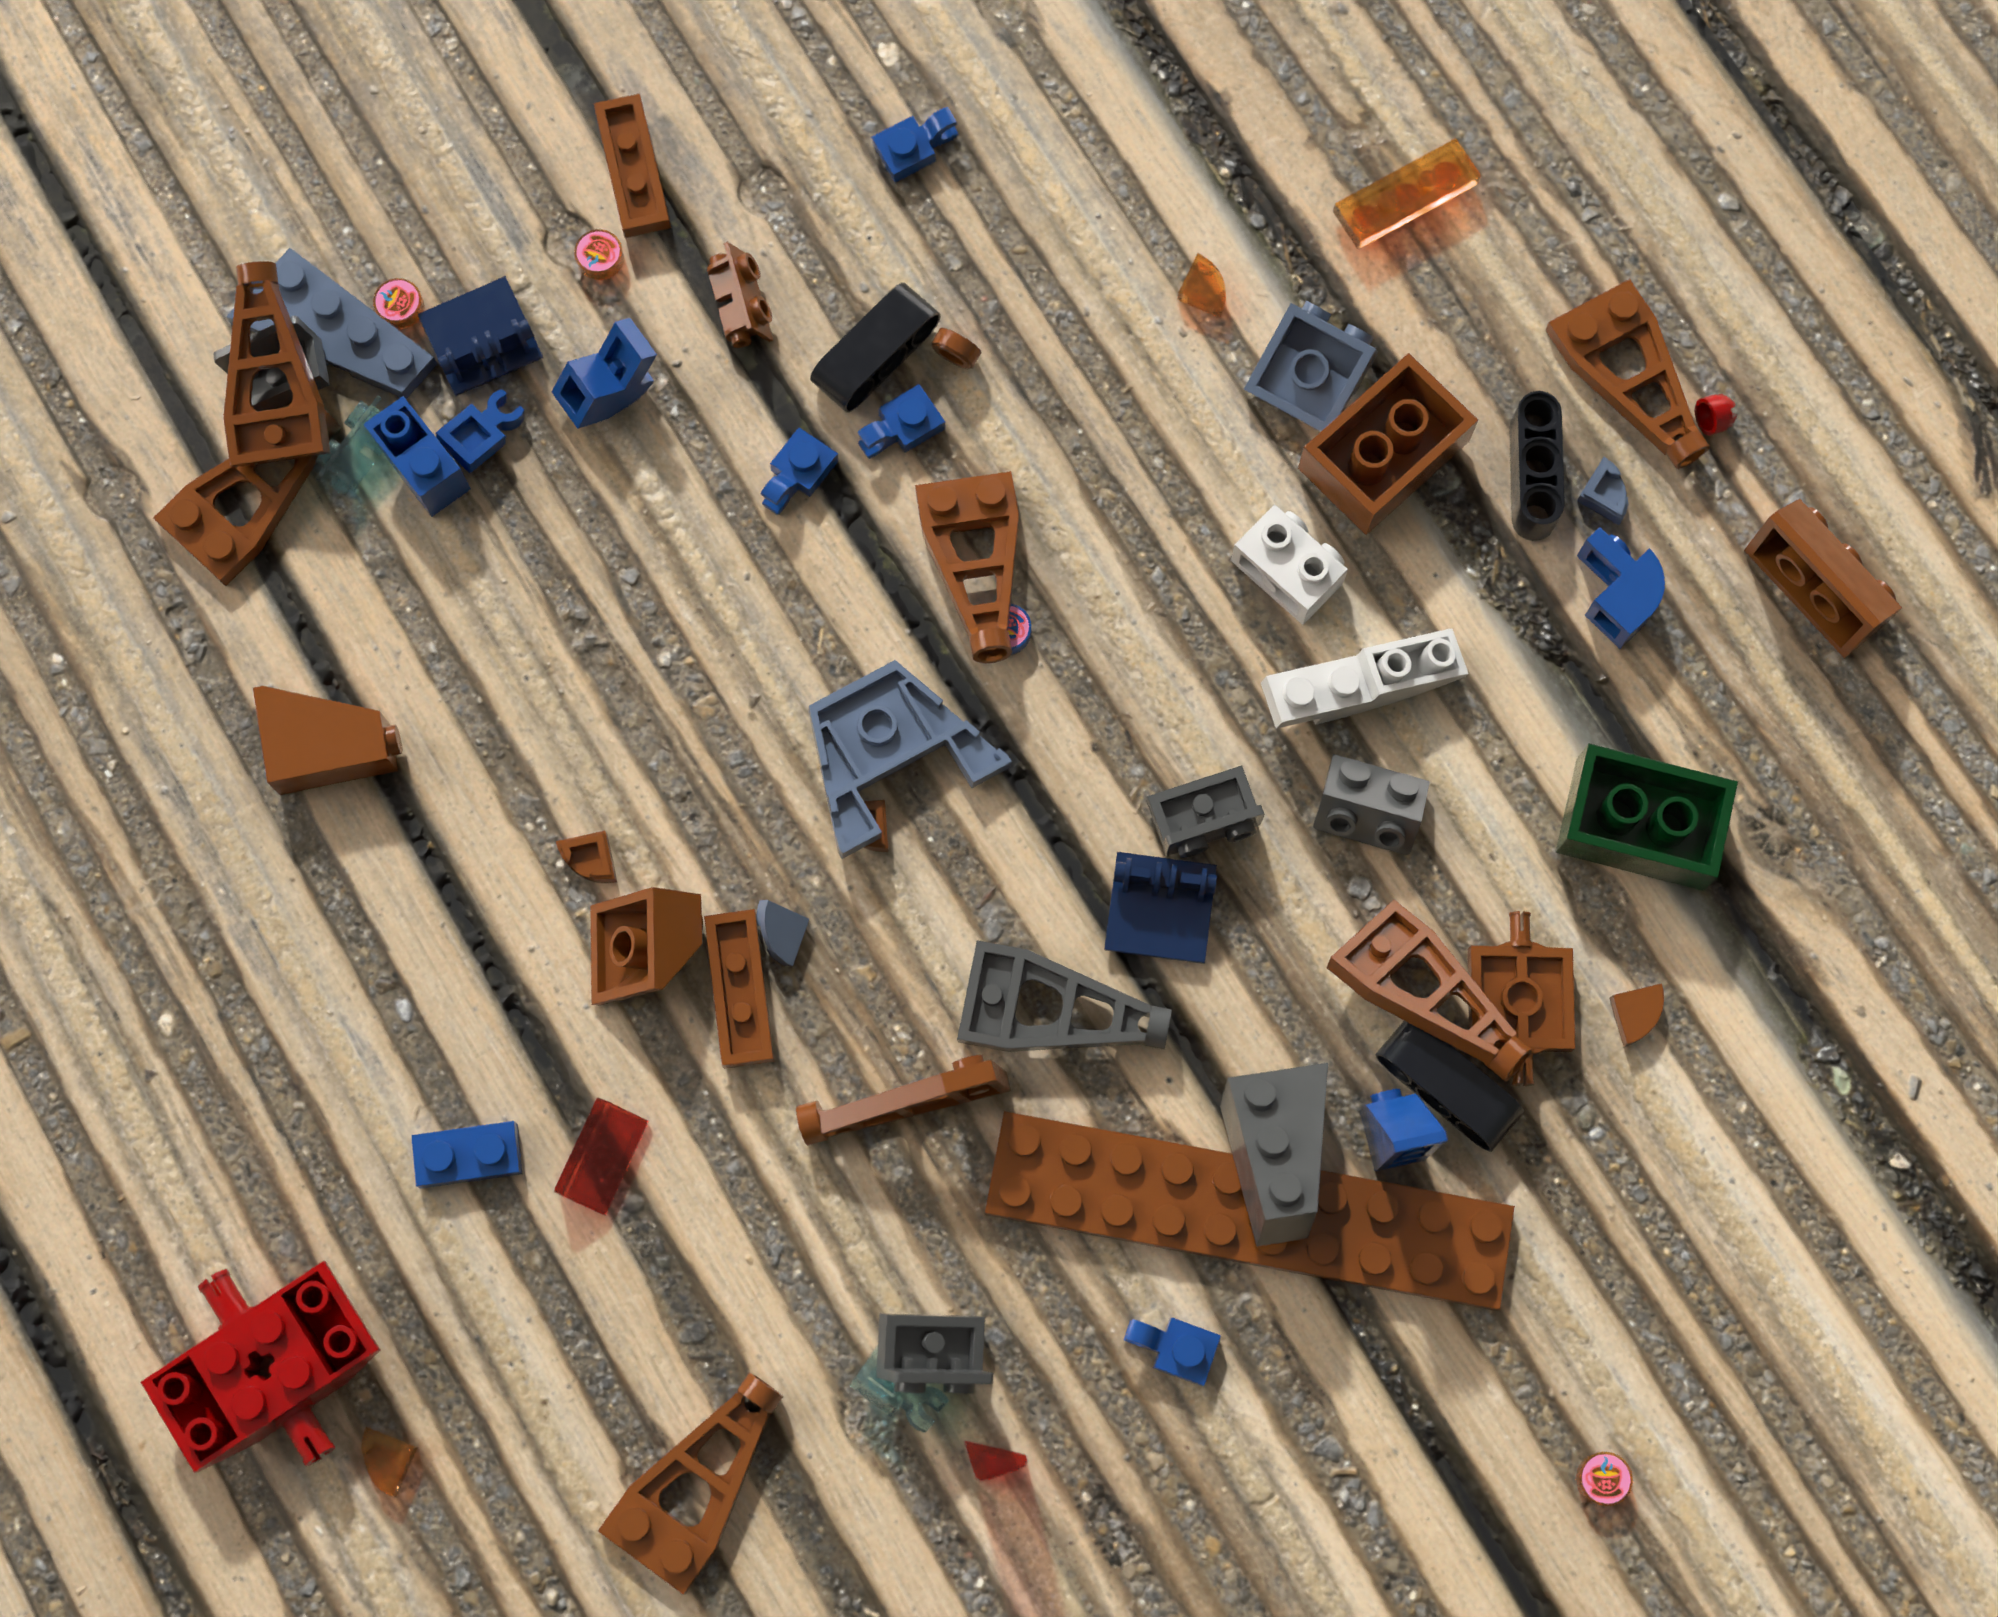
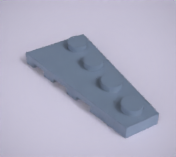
M289 248L276 262L279 290L290 317L298 316L321 338L326 366L328 364L349 372L354 378L396 396H404L405 399L411 395L436 367L437 363L431 354L293 249ZM254 289L253 294H258L263 289ZM234 309L226 316L231 325H233ZM271 319L255 321L251 325L250 330L258 332L274 325V322Z

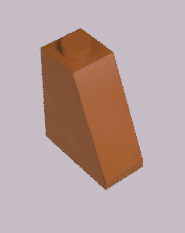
M267 686L253 688L267 783L279 795L398 771L395 755L402 754L403 752L400 733L397 725L390 726L380 711Z

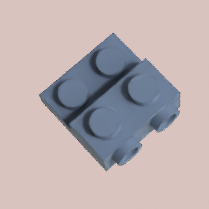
M1308 301L1305 302L1302 308L1290 303L1244 390L1313 428L1322 431L1345 410L1379 351L1370 346L1374 337L1363 330L1348 324L1345 331H1342L1328 323L1332 314Z

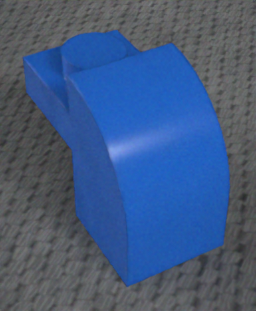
M631 318L616 321L598 353L567 362L551 392L577 429L607 420L636 402L650 388L654 380L648 373V370L657 354Z
M1599 527L1586 539L1577 557L1608 588L1593 601L1585 616L1621 649L1645 626L1659 606L1664 594L1665 577L1660 561L1650 548L1635 561L1630 556L1631 553L1628 546L1619 537L1612 534L1608 535Z

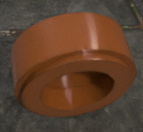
M940 328L931 343L933 350L938 355L963 369H972L981 355V350L973 342L946 328Z

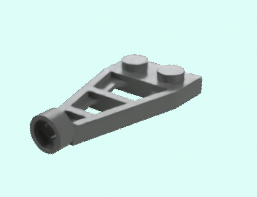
M977 940L957 1041L958 1043L1005 1052L1120 1045H1145L1165 1050L1172 1009L1151 1006L1027 949ZM1031 980L1038 981L1054 988L1060 993L1063 999L1061 1016L1057 1021L1049 1025L1025 1026L1017 1020L1015 1014L1020 988L1025 982ZM1080 996H1086L1109 1004L1114 1012L1110 1027L1105 1030L1075 1028L1071 1023L1075 1000ZM1143 1016L1149 1018L1147 1033L1141 1032L1138 1027V1022Z

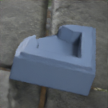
M1603 457L1577 499V502L1620 525L1628 508V497L1624 482L1620 477L1621 473L1609 459Z
M760 900L756 920L757 926L761 927L763 939L768 947L767 951L778 963L784 966H793L809 918L769 900Z

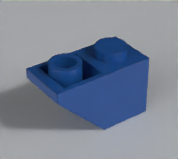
M404 396L363 424L404 483L431 517L471 490L460 467Z

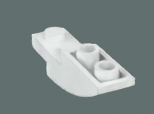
M1451 628L1363 648L1356 656L1269 675L1262 680L1261 686L1276 729L1312 720L1316 725L1389 705L1464 678L1468 675V671L1455 634Z

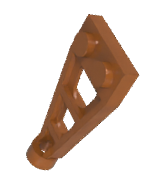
M256 261L236 266L238 285L236 286L223 415L230 466L239 468L330 454L324 404L281 296L276 263ZM254 289H263L262 292L253 294ZM271 319L276 327L280 351L278 354L253 357L250 351L251 325L255 321ZM281 369L285 373L293 393L291 404L284 408L256 411L251 403L255 375L260 370Z
M1630 279L1548 322L1545 331L1569 367L1664 455L1667 454L1676 469L1690 465L1710 449L1709 444L1694 423L1656 316ZM1627 338H1631L1639 344L1646 367L1644 371L1629 379H1621L1601 362L1600 353ZM1652 382L1660 385L1670 405L1669 411L1656 418L1648 416L1632 397V393ZM1676 436H1683L1677 441L1673 439Z
M325 410L328 439H330L341 429V426ZM321 455L295 459L293 468L277 486H269L256 474L255 469L257 465L237 468L230 466L229 459L188 483L153 519L220 582L227 586L262 551ZM246 482L252 484L260 491L261 503L251 520L246 525L238 527L232 525L216 510L215 500L219 494L235 484Z
M1012 472L915 485L923 539L969 636L973 660L979 663H996L1007 659L1012 654L1008 626L1019 529V512ZM991 527L995 533L994 550L990 558L962 561L957 556L950 541L951 534ZM995 575L997 581L996 601L972 605L966 593L964 580Z
M1395 899L1330 957L1327 969L1366 1001L1477 1058L1505 1082L1516 1074L1532 1052L1531 1048L1516 1037L1517 1033L1437 934ZM1410 958L1423 960L1439 980L1440 987L1428 998L1415 997L1395 986L1391 980V976ZM1452 995L1459 996L1479 1018L1469 1030L1451 1023L1437 1012V1009ZM1498 1042L1502 1046L1500 1050L1494 1046Z
M982 1055L965 1057L952 1063L954 1070L827 1111L822 1109L817 1100L796 1107L799 1129L805 1144L809 1146L827 1141L832 1136L1011 1091L1007 1072L992 1060L984 1061Z
M751 1372L746 1376L737 1389L738 1392L628 1487L598 1530L599 1533L683 1595L687 1593L717 1550L769 1416L784 1397ZM746 1397L758 1405L761 1410L757 1413L748 1411L745 1406ZM720 1429L729 1430L740 1441V1449L729 1470L724 1475L716 1474L698 1460L699 1450ZM684 1473L697 1474L708 1483L711 1491L710 1501L704 1516L695 1526L683 1524L664 1510L659 1501L661 1492L678 1476Z

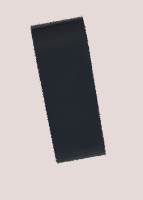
M906 283L896 285L823 356L813 369L810 381L846 413L853 411L930 336L938 325L941 314Z
M1534 391L1522 398L1509 428L1511 518L1513 528L1519 536L1526 540L1538 541L1551 534L1563 513L1565 501L1561 406L1558 400L1550 393ZM1525 415H1538L1544 420L1546 425L1541 427L1534 426L1527 421ZM1533 459L1542 462L1547 468V472L1539 473L1531 470L1526 461ZM1531 505L1540 506L1545 509L1549 518H1535L1529 513L1527 507Z
M1406 1021L1400 1024L1375 1054L1377 1060L1392 1075L1417 1094L1467 1138L1488 1152H1492L1524 1114V1109L1517 1100L1454 1047Z

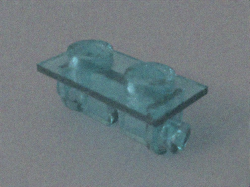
M379 395L370 405H367L362 400L344 422L351 430L341 444L332 438L329 442L330 454L319 455L315 460L316 463L322 466V469L315 478L319 481L326 472L333 477L329 485L344 496H346L349 490L356 491L359 483L375 464L360 452L362 448L366 446L379 457L383 453L363 425L381 412L375 407L381 400Z

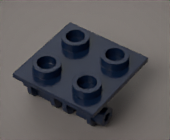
M506 276L417 314L455 396L544 358Z
M1117 852L1104 950L1205 964L1212 902L1217 880V865Z

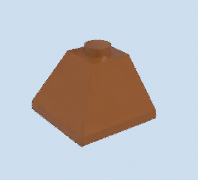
M651 887L590 906L591 1005L601 1006L665 988L702 945L703 917L701 894Z

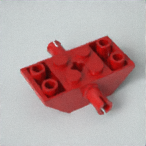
M322 1261L253 1307L247 1305L230 1277L231 1274L228 1269L216 1272L211 1275L214 1281L209 1282L208 1279H205L197 1288L200 1293H203L221 1323L218 1331L140 1383L194 1473H198L257 1444L282 1427H284L302 1457L305 1467L322 1459L321 1454L324 1453L327 1456L336 1447L329 1440L311 1409L315 1404L347 1384L381 1351L326 1261ZM265 1357L274 1358L275 1360L269 1366V1372L271 1373L269 1378L260 1374L261 1363Z

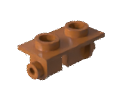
M727 241L724 243L726 254L720 253L712 256L709 259L710 265L707 268L715 300L721 303L730 298L733 299V302L718 309L726 340L731 341L735 348L748 346L751 343L750 337L754 335L772 342L774 340L769 325L772 322V313L759 290L757 280L760 279V270L757 262L750 253L743 252Z

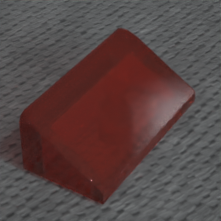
M597 1097L555 1186L554 1193L606 1216L649 1121Z
M964 1441L975 1478L980 1483L1024 1469L1028 1464L1026 1454Z

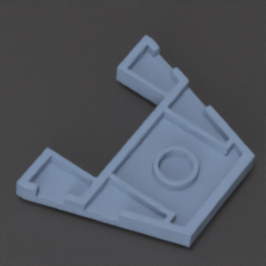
M896 660L809 705L808 712L837 850L841 859L875 842L882 836L881 829L858 793L859 791L943 746L947 747L971 788L1009 769L1012 763L1005 752L1000 748L997 750L980 736L978 729L967 720L962 721L943 704V700Z

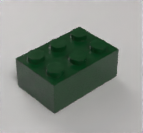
M1588 743L1576 759L1555 853L1704 891L1719 875L1738 781Z

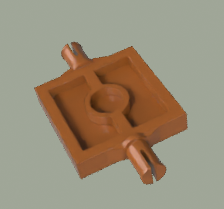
M1520 911L1509 913V942L1498 946L1471 945L1468 948V974L1517 1033L1516 1037L1532 1049L1526 1062L1513 1076L1512 1085L1520 1086L1521 1084L1523 1086L1534 1085V1055L1542 1052H1572L1575 1050L1573 948L1545 947L1536 942H1531V913L1523 911L1521 915ZM1468 1006L1470 1029L1479 1018ZM1499 1042L1494 1045L1499 1050L1502 1048Z

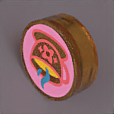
M591 230L582 235L575 245L574 254L580 271L590 279H609L615 276L623 266L624 253L621 243L613 233L607 230Z
M403 278L387 280L378 287L374 294L373 305L376 313L396 329L409 328L420 320L417 314L424 311V300L417 286L411 281Z
M1597 1452L1588 1455L1582 1460L1577 1469L1576 1483L1581 1495L1590 1503L1597 1506H1614L1628 1497L1633 1485V1476L1629 1465L1622 1457L1611 1452Z

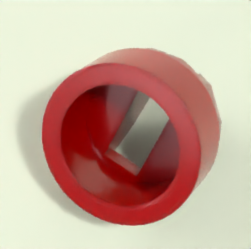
M1713 394L1698 399L1695 404V418L1700 430L1705 435L1712 436L1731 428L1737 419V414L1732 413L1731 410L1736 406L1735 402L1723 394Z

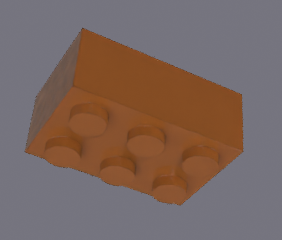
M1408 353L1304 446L1298 469L1367 535L1469 443L1478 419Z

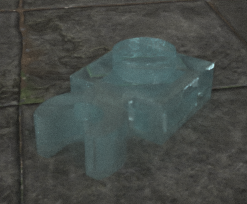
M877 1344L849 1386L890 1417L901 1407L906 1411L909 1423L916 1430L926 1432L936 1420L925 1413L923 1404H928L939 1412L948 1403L949 1399L941 1390L935 1387H926L925 1393L894 1391V1382L876 1378Z

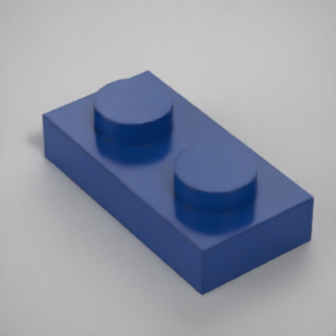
M515 1121L411 1135L416 1187L420 1189L522 1174L518 1124Z

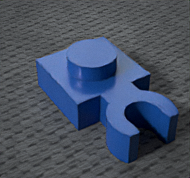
M503 389L494 392L489 397L487 409L482 413L473 404H470L436 432V438L469 474L505 445L506 436L501 431L514 430L524 420V409L521 406L509 414L498 410L507 402V393Z

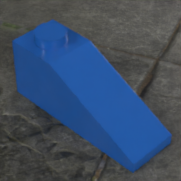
M1400 1089L1379 1092L1371 1095L1372 1103L1366 1104L1360 1111L1375 1172L1425 1161L1448 1141L1445 1129L1417 1094L1402 1096Z

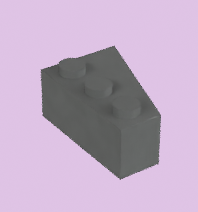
M1328 1063L1227 1078L1220 1108L1256 1246L1307 1239L1318 1209Z

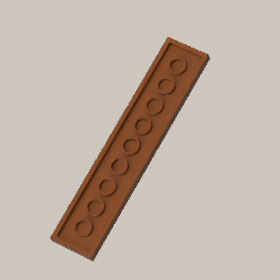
M1004 1111L985 1215L1498 1311L1501 1306L1515 1206L1320 1170L1318 1209L1308 1238L1256 1246L1232 1153Z

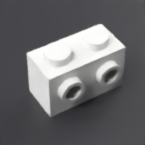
M1275 504L1234 545L1231 561L1302 625L1342 586L1348 570L1344 566V559L1337 550L1326 543L1320 545L1308 534L1306 524L1296 514L1290 511L1284 513Z

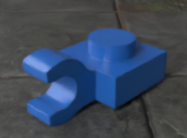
M945 107L933 113L920 127L912 115L871 138L874 148L896 183L936 162L933 148L952 141L959 134L955 128L957 121L950 109Z
M920 384L879 407V417L882 421L872 422L860 429L858 435L861 440L858 441V445L868 459L880 454L896 442L906 453L945 430L946 421Z
M799 427L770 463L771 471L776 476L771 478L761 491V495L765 497L762 505L779 515L797 490L811 497L838 463V453Z
M1173 1317L1169 1318L1165 1331L1132 1319L1129 1322L1123 1341L1156 1352L1154 1369L1204 1386L1221 1335Z

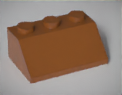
M1801 499L1773 513L1744 550L1844 659L1885 626L1902 609L1896 601L1893 590L1885 582L1876 580L1862 565V560L1856 550L1846 543H1841L1828 529L1827 521L1823 515L1816 509L1807 507Z

